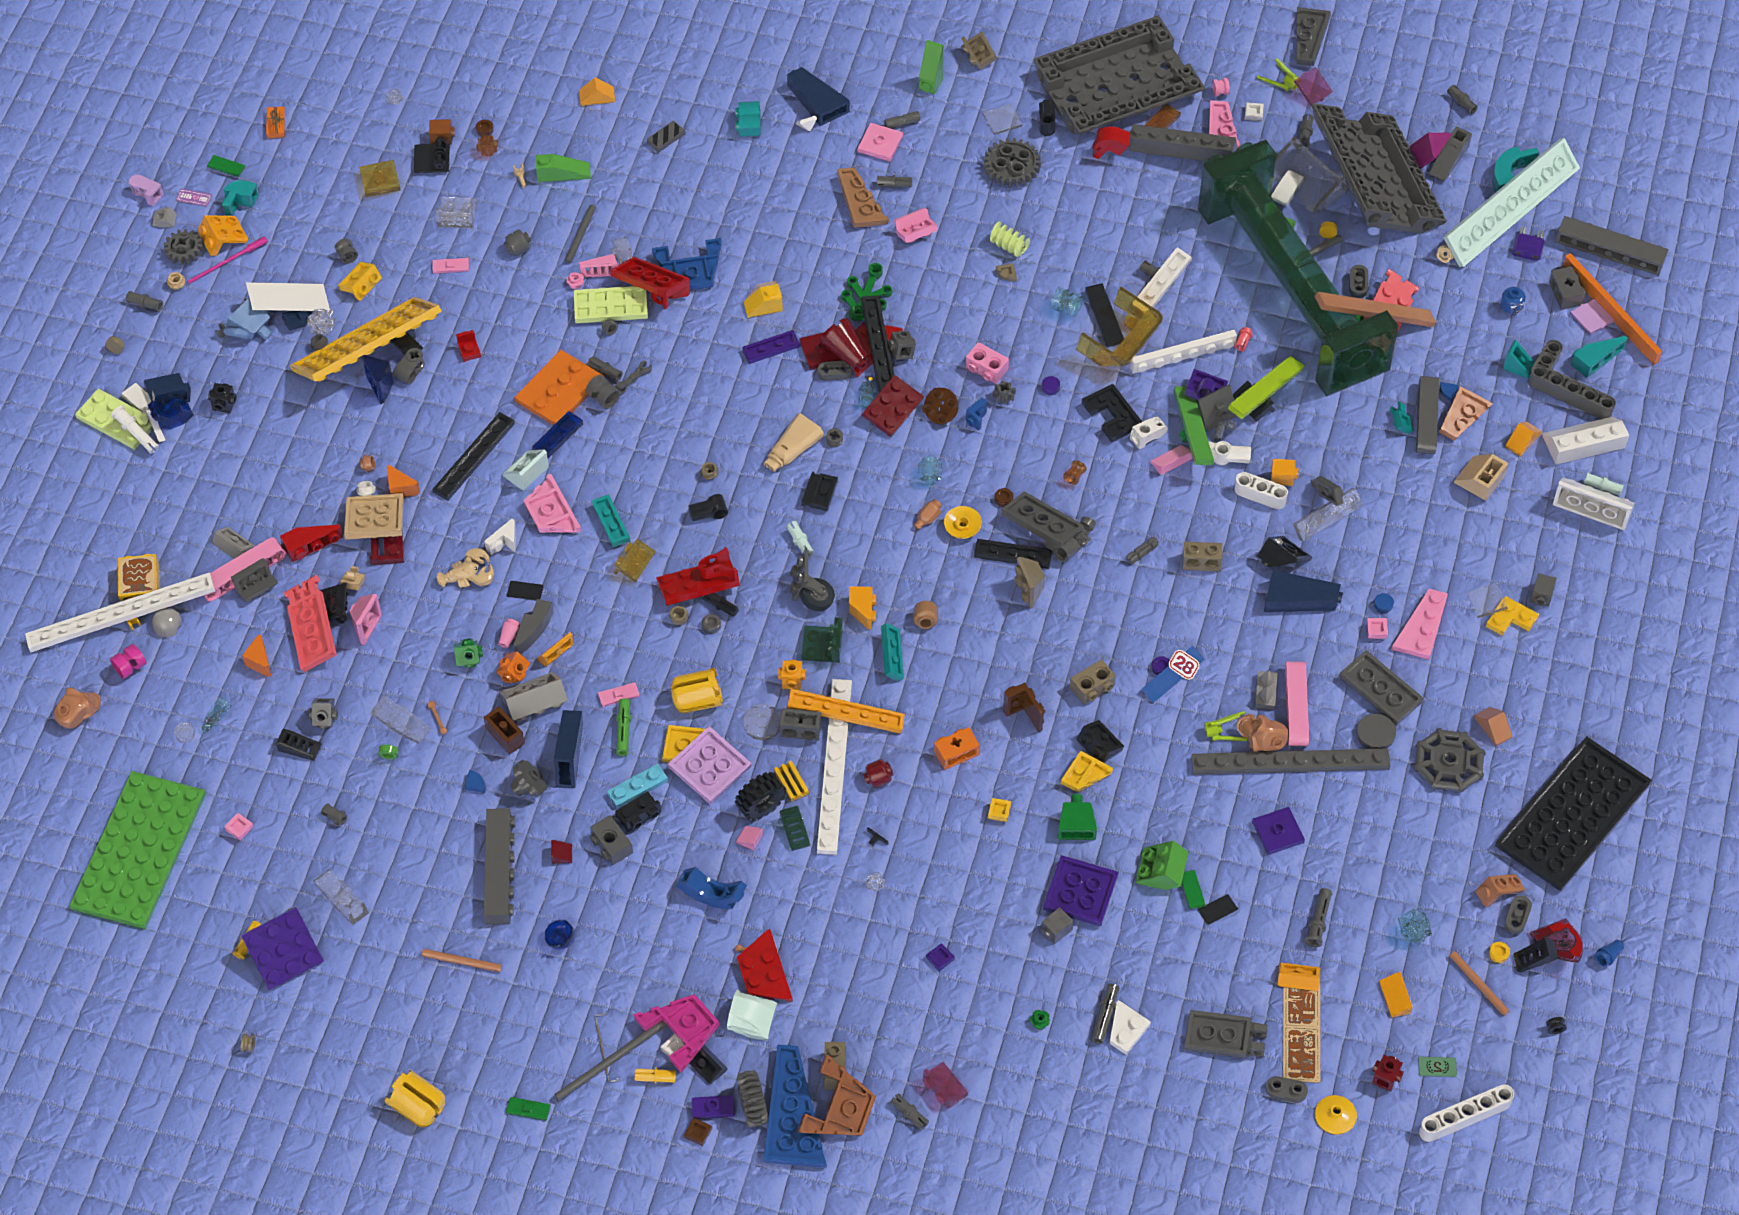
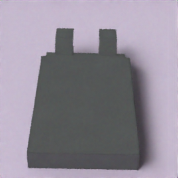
M1190 1010L1185 1050L1241 1058L1250 1057V1054L1252 1056L1264 1057L1265 1043L1254 1042L1252 1038L1253 1036L1256 1038H1267V1025L1254 1023L1251 1017Z

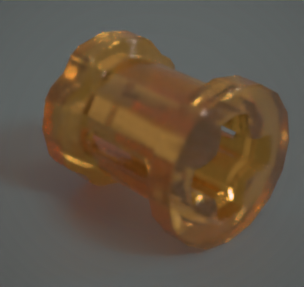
M1073 460L1071 468L1063 474V477L1068 483L1077 485L1080 476L1087 471V468L1081 461Z

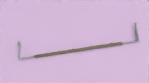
M603 1012V1014L595 1015L596 1027H597V1032H598V1036H599V1041H600L601 1051H602V1055H603V1060L605 1059V1055H604V1051H603V1046H602V1041H601V1036H600V1032H599V1027H598V1024H597L596 1016L606 1015V1012ZM607 1068L605 1069L609 1083H610V1082H615V1081H620V1078H616V1079H619V1080L609 1081L608 1070H607Z

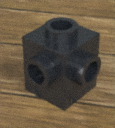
M215 383L213 389L208 394V400L211 402L212 409L214 411L231 413L237 399L233 386L226 383Z

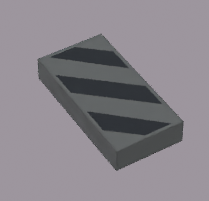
M673 120L647 138V143L659 153L685 135V130Z

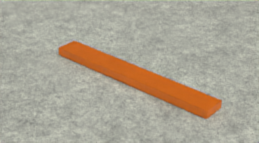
M1571 253L1566 255L1563 268L1572 266L1574 272L1579 276L1580 286L1584 288L1586 293L1607 311L1614 319V323L1653 365L1659 363L1662 350Z

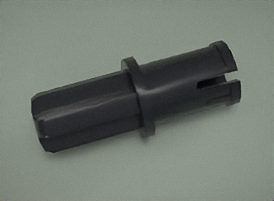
M712 593L703 597V600L715 606L717 610H722L732 617L736 616L739 611L738 607L727 601L725 596L721 597L716 593Z

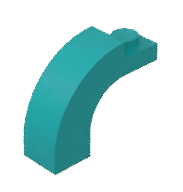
M1518 146L1502 153L1496 161L1493 172L1492 186L1494 192L1496 193L1514 178L1512 174L1514 170L1528 166L1539 157L1538 149L1533 148L1520 151Z

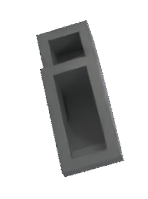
M537 599L532 615L524 613L513 645L514 652L518 651L522 654L538 640L553 615L552 602Z

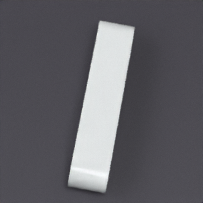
M1500 1085L1429 1115L1423 1119L1419 1135L1424 1141L1431 1142L1505 1111L1512 1104L1514 1090L1508 1085ZM1503 1095L1506 1096L1508 1099L1503 1100L1499 1096ZM1481 1103H1486V1104H1488L1490 1107H1488V1108L1483 1107V1106L1481 1105ZM1462 1111H1468L1471 1115H1465ZM1444 1119H1450L1453 1123H1447ZM1425 1127H1432L1434 1131H1428Z

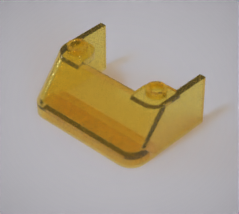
M1123 287L1119 288L1114 305L1128 313L1124 319V324L1131 330L1114 352L1085 333L1081 334L1076 347L1078 352L1102 367L1128 365L1159 328L1163 320V316L1158 310Z

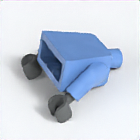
M245 298V302L228 318L226 327L220 323L218 326L221 330H215L220 338L227 335L253 340L257 334L267 340L273 333L266 327L270 319L269 311L252 310L250 298Z

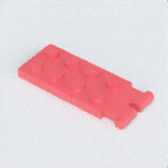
M1388 269L1385 273L1388 277L1386 281L1380 283L1372 301L1410 307L1413 302L1411 296L1413 293H1417L1419 287L1408 280L1401 282L1402 277ZM1364 316L1354 337L1385 356L1403 322Z
M317 575L303 581L302 587L298 584L284 592L285 597L289 598L288 614L300 669L304 672L337 655L323 592L318 589L317 583L320 579Z

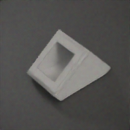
M169 206L155 211L152 226L174 227L177 213Z

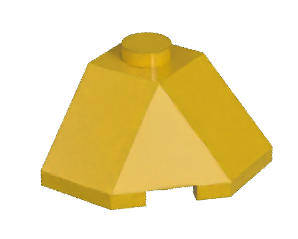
M776 281L757 284L744 300L747 318L783 311L782 295L779 284Z

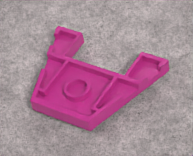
M695 994L672 1001L670 1005L661 1008L658 1006L651 1008V1011L641 1014V1012L634 1014V1019L644 1031H647L663 1020L682 1041L684 1046L669 1055L670 1061L680 1073L719 1027V1021Z

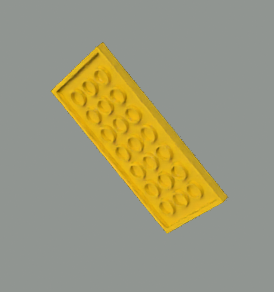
M412 297L289 366L292 372L320 382L326 379V375L331 372H339L343 369L342 366L357 362L360 356L369 355L378 346H385L390 343L391 339L404 336L407 330L420 327L422 322L436 318L437 314L442 311L438 304Z

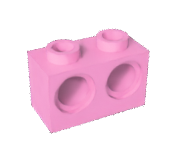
M978 342L966 356V368L972 373L982 376L985 380L997 384L1009 369V358Z

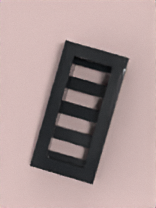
M284 728L276 742L279 752L315 761L322 745L318 741ZM305 744L303 749L300 750L301 745ZM309 746H313L310 753H308Z
M1543 938L1513 953L1517 972H1523L1559 958L1555 942L1548 938Z

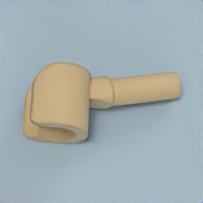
M521 164L520 169H516L514 165V175L520 179L522 188H525L524 165Z

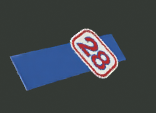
M1191 646L1186 652L1177 650L1170 659L1169 666L1141 690L1154 703L1182 678L1192 679L1199 669V664L1205 659L1194 646Z

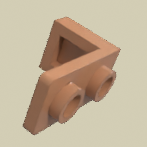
M1516 874L1489 876L1475 892L1484 907H1490L1501 895L1522 893L1525 888Z

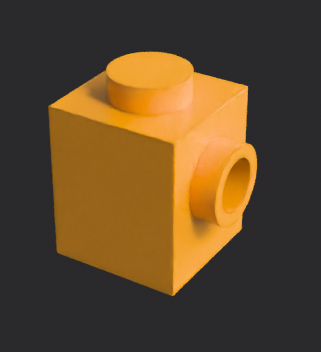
M1273 459L1271 481L1283 486H1293L1294 479H1298L1299 468H1295V460Z

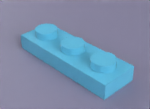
M656 764L609 789L607 795L616 809H619L647 791L650 792L667 783L668 777L659 764Z

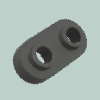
M1355 265L1350 270L1349 292L1353 297L1362 298L1368 292V269L1363 265Z
M1517 896L1511 902L1505 920V928L1509 933L1520 934L1525 928L1532 907L1531 901L1525 896ZM1515 923L1518 927H1514L1512 924Z
M1274 1076L1267 1081L1266 1093L1274 1099L1300 1103L1306 1099L1308 1088L1302 1081ZM1274 1084H1279L1280 1087H1279V1088H1275L1273 1085H1274ZM1299 1088L1301 1091L1296 1092L1294 1089Z

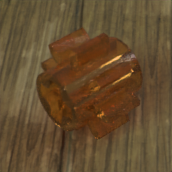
M483 135L480 139H477V151H481L482 156H491L494 152L497 153L498 140H494L493 135Z

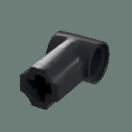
M1043 100L1039 103V131L1044 136H1050L1055 132L1054 102L1050 100Z
M714 494L707 501L688 505L692 521L709 517L721 519L728 514L724 497L721 494Z

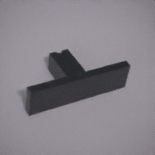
M867 827V831L873 835L869 841L870 845L874 846L878 840H881L886 845L889 844L885 838Z

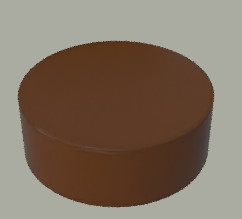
M480 120L476 124V132L481 137H488L494 131L493 123L490 120Z
M1001 488L995 493V503L1000 507H1005L1013 500V493L1007 488Z

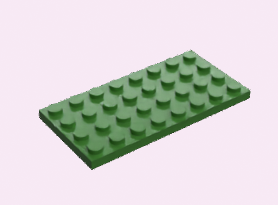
M131 771L69 905L70 908L75 911L146 929L206 796V791Z

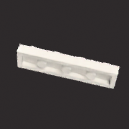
M1177 247L1133 301V305L1148 315L1191 262L1192 257Z

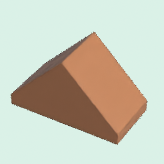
M1489 707L1474 715V719L1495 746L1512 738L1504 711Z

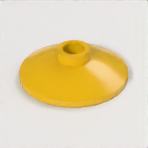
M958 506L951 509L944 518L946 531L951 536L959 539L973 537L979 532L982 525L979 513L967 506Z
M1331 1095L1323 1098L1317 1104L1315 1119L1319 1127L1325 1132L1339 1135L1353 1128L1356 1123L1357 1112L1352 1102L1347 1098ZM1333 1110H1339L1340 1113L1335 1114Z

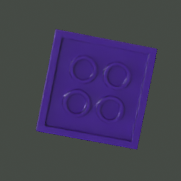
M1061 855L1043 910L1054 912L1060 907L1070 918L1102 926L1119 872Z
M297 907L241 935L268 990L324 962Z

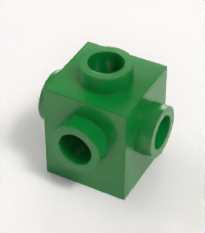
M469 638L461 640L460 643H454L456 666L465 665L466 668H470L480 663L483 651L482 646H478L477 640L473 641V639Z

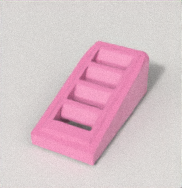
M614 254L579 262L580 273L584 278L611 276V269L617 266Z

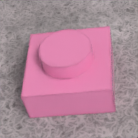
M1367 618L1368 639H1387V618Z
M237 813L226 824L225 830L241 841L254 826L252 822Z

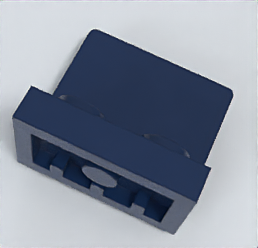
M179 373L144 380V386L154 410L190 402L191 387L189 382L183 383Z

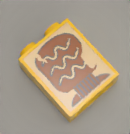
M156 554L118 558V597L120 602L127 600L128 597H137L160 589L159 562Z

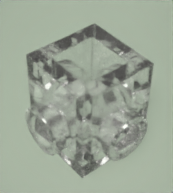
M315 309L308 316L307 325L310 327L311 334L329 335L330 331L335 327L333 310Z

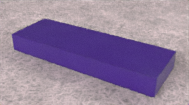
M791 330L743 346L742 351L748 363L751 364L799 348L800 343L794 331Z

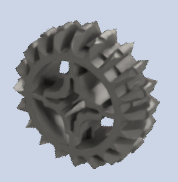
M755 1070L744 1071L738 1074L736 1078L740 1101L747 1125L749 1127H758L766 1124L768 1120L763 1090L757 1072Z

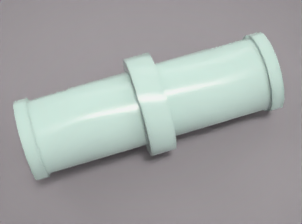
M1587 473L1584 484L1620 496L1624 486L1609 481L1606 477L1601 478Z
M792 521L793 527L789 523L786 528L793 537L794 545L798 546L801 553L808 549L810 556H812L814 550L807 541V535L802 532L797 521Z

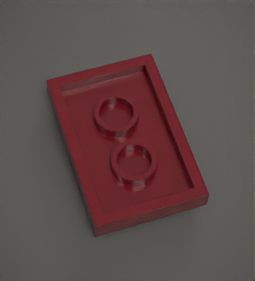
M894 375L866 408L862 416L885 434L892 437L921 403L924 396Z

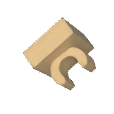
M351 566L350 571H346L340 584L346 582L347 589L359 591L365 581V574H360L358 567Z

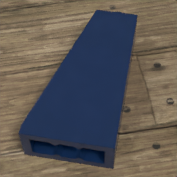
M803 67L787 74V86L810 115L817 117L816 122L819 126L850 112V101L848 98Z
M1273 570L1264 612L1336 610L1337 603L1341 604L1343 592H1339L1341 584Z
M562 711L554 755L556 787H576L583 730L582 711Z

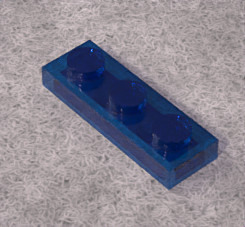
M568 411L532 446V450L545 449L547 458H549L583 425V420Z

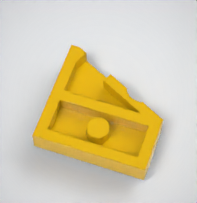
M1080 751L1061 779V784L1078 793L1111 775L1114 768Z

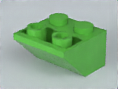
M1175 841L1145 847L1142 852L1136 883L1163 890L1181 887L1189 852Z

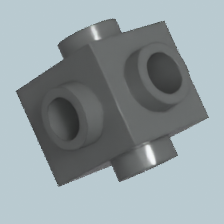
M892 332L888 344L895 360L913 359L916 343L910 332Z
M315 698L312 702V708H309V720H312V726H318L320 729L329 728L338 719V709L335 708L334 698Z

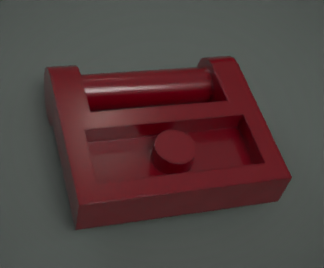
M403 531L402 536L370 538L371 556L369 557V562L371 565L404 562ZM378 538L384 539L383 556L379 555Z

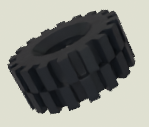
M765 772L762 776L759 774L755 779L749 780L750 783L745 784L743 790H739V795L735 797L736 806L749 821H755L757 818L758 820L762 819L764 815L767 816L770 811L773 812L775 807L781 804L780 801L785 799L784 795L787 794V789L772 772Z

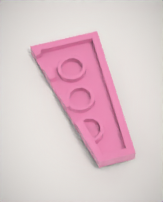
M1210 101L1209 134L1236 137L1237 154L1234 161L1243 162L1244 157L1240 149V142L1237 139L1229 103L1225 101Z
M1433 589L1427 591L1393 644L1392 650L1430 659L1448 593Z

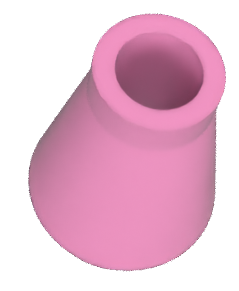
M507 619L506 622H503L498 645L508 649L516 638L521 624L513 619Z

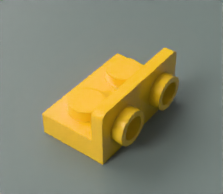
M359 262L339 283L338 287L341 291L353 293L355 298L361 301L382 279V276L374 264Z

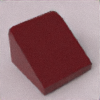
M551 840L552 864L572 863V844Z

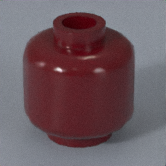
M883 759L867 764L865 767L866 773H863L866 783H871L874 788L890 783L892 780L891 776H894L889 762H885Z

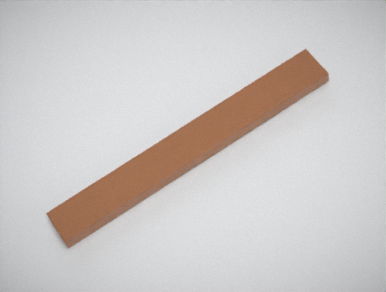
M1317 292L1315 295L1322 310L1434 327L1436 324L1430 310L1323 292Z

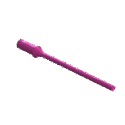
M263 236L253 243L247 244L248 246L244 250L187 282L190 284L240 255L253 252V250L268 243L266 237Z

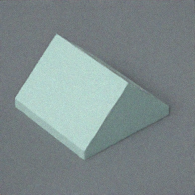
M545 449L525 452L502 475L524 491L549 468L547 452Z

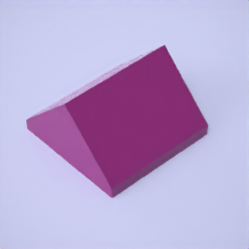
M1449 132L1427 133L1410 145V150L1416 158L1420 169L1436 159L1452 134Z

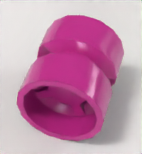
M133 643L123 649L122 654L117 653L109 659L113 668L122 679L133 674V669L139 670L147 664L143 654Z

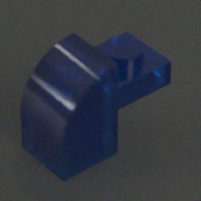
M174 397L166 405L153 400L148 404L151 417L158 421L161 429L176 428L185 424L194 416L188 402L178 397Z

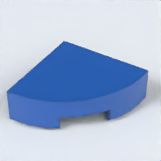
M1440 382V392L1448 401L1452 402L1459 385Z
M469 770L465 789L485 793V782L482 776L475 771Z

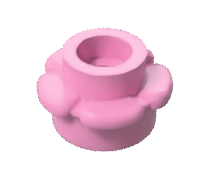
M573 272L567 277L566 281L572 289H579L584 283V276L581 273Z

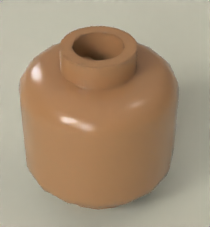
M921 601L914 606L913 620L916 626L922 629H929L937 624L938 608L935 603Z

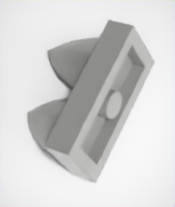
M1270 670L1266 672L1258 671L1255 708L1275 710L1278 673L1271 672Z

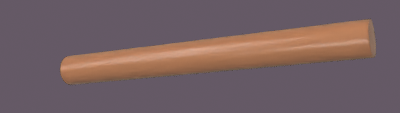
M423 949L422 957L495 972H501L502 964Z
M1456 951L1452 952L1449 957L1503 1016H1506L1510 1012L1509 1009Z

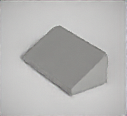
M229 527L214 532L212 539L213 545L234 559L255 547Z

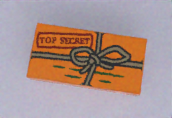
M284 106L267 107V138L285 137Z

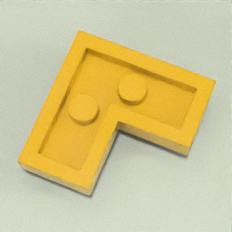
M1505 596L1487 621L1486 627L1502 636L1511 623L1530 631L1537 621L1539 614Z

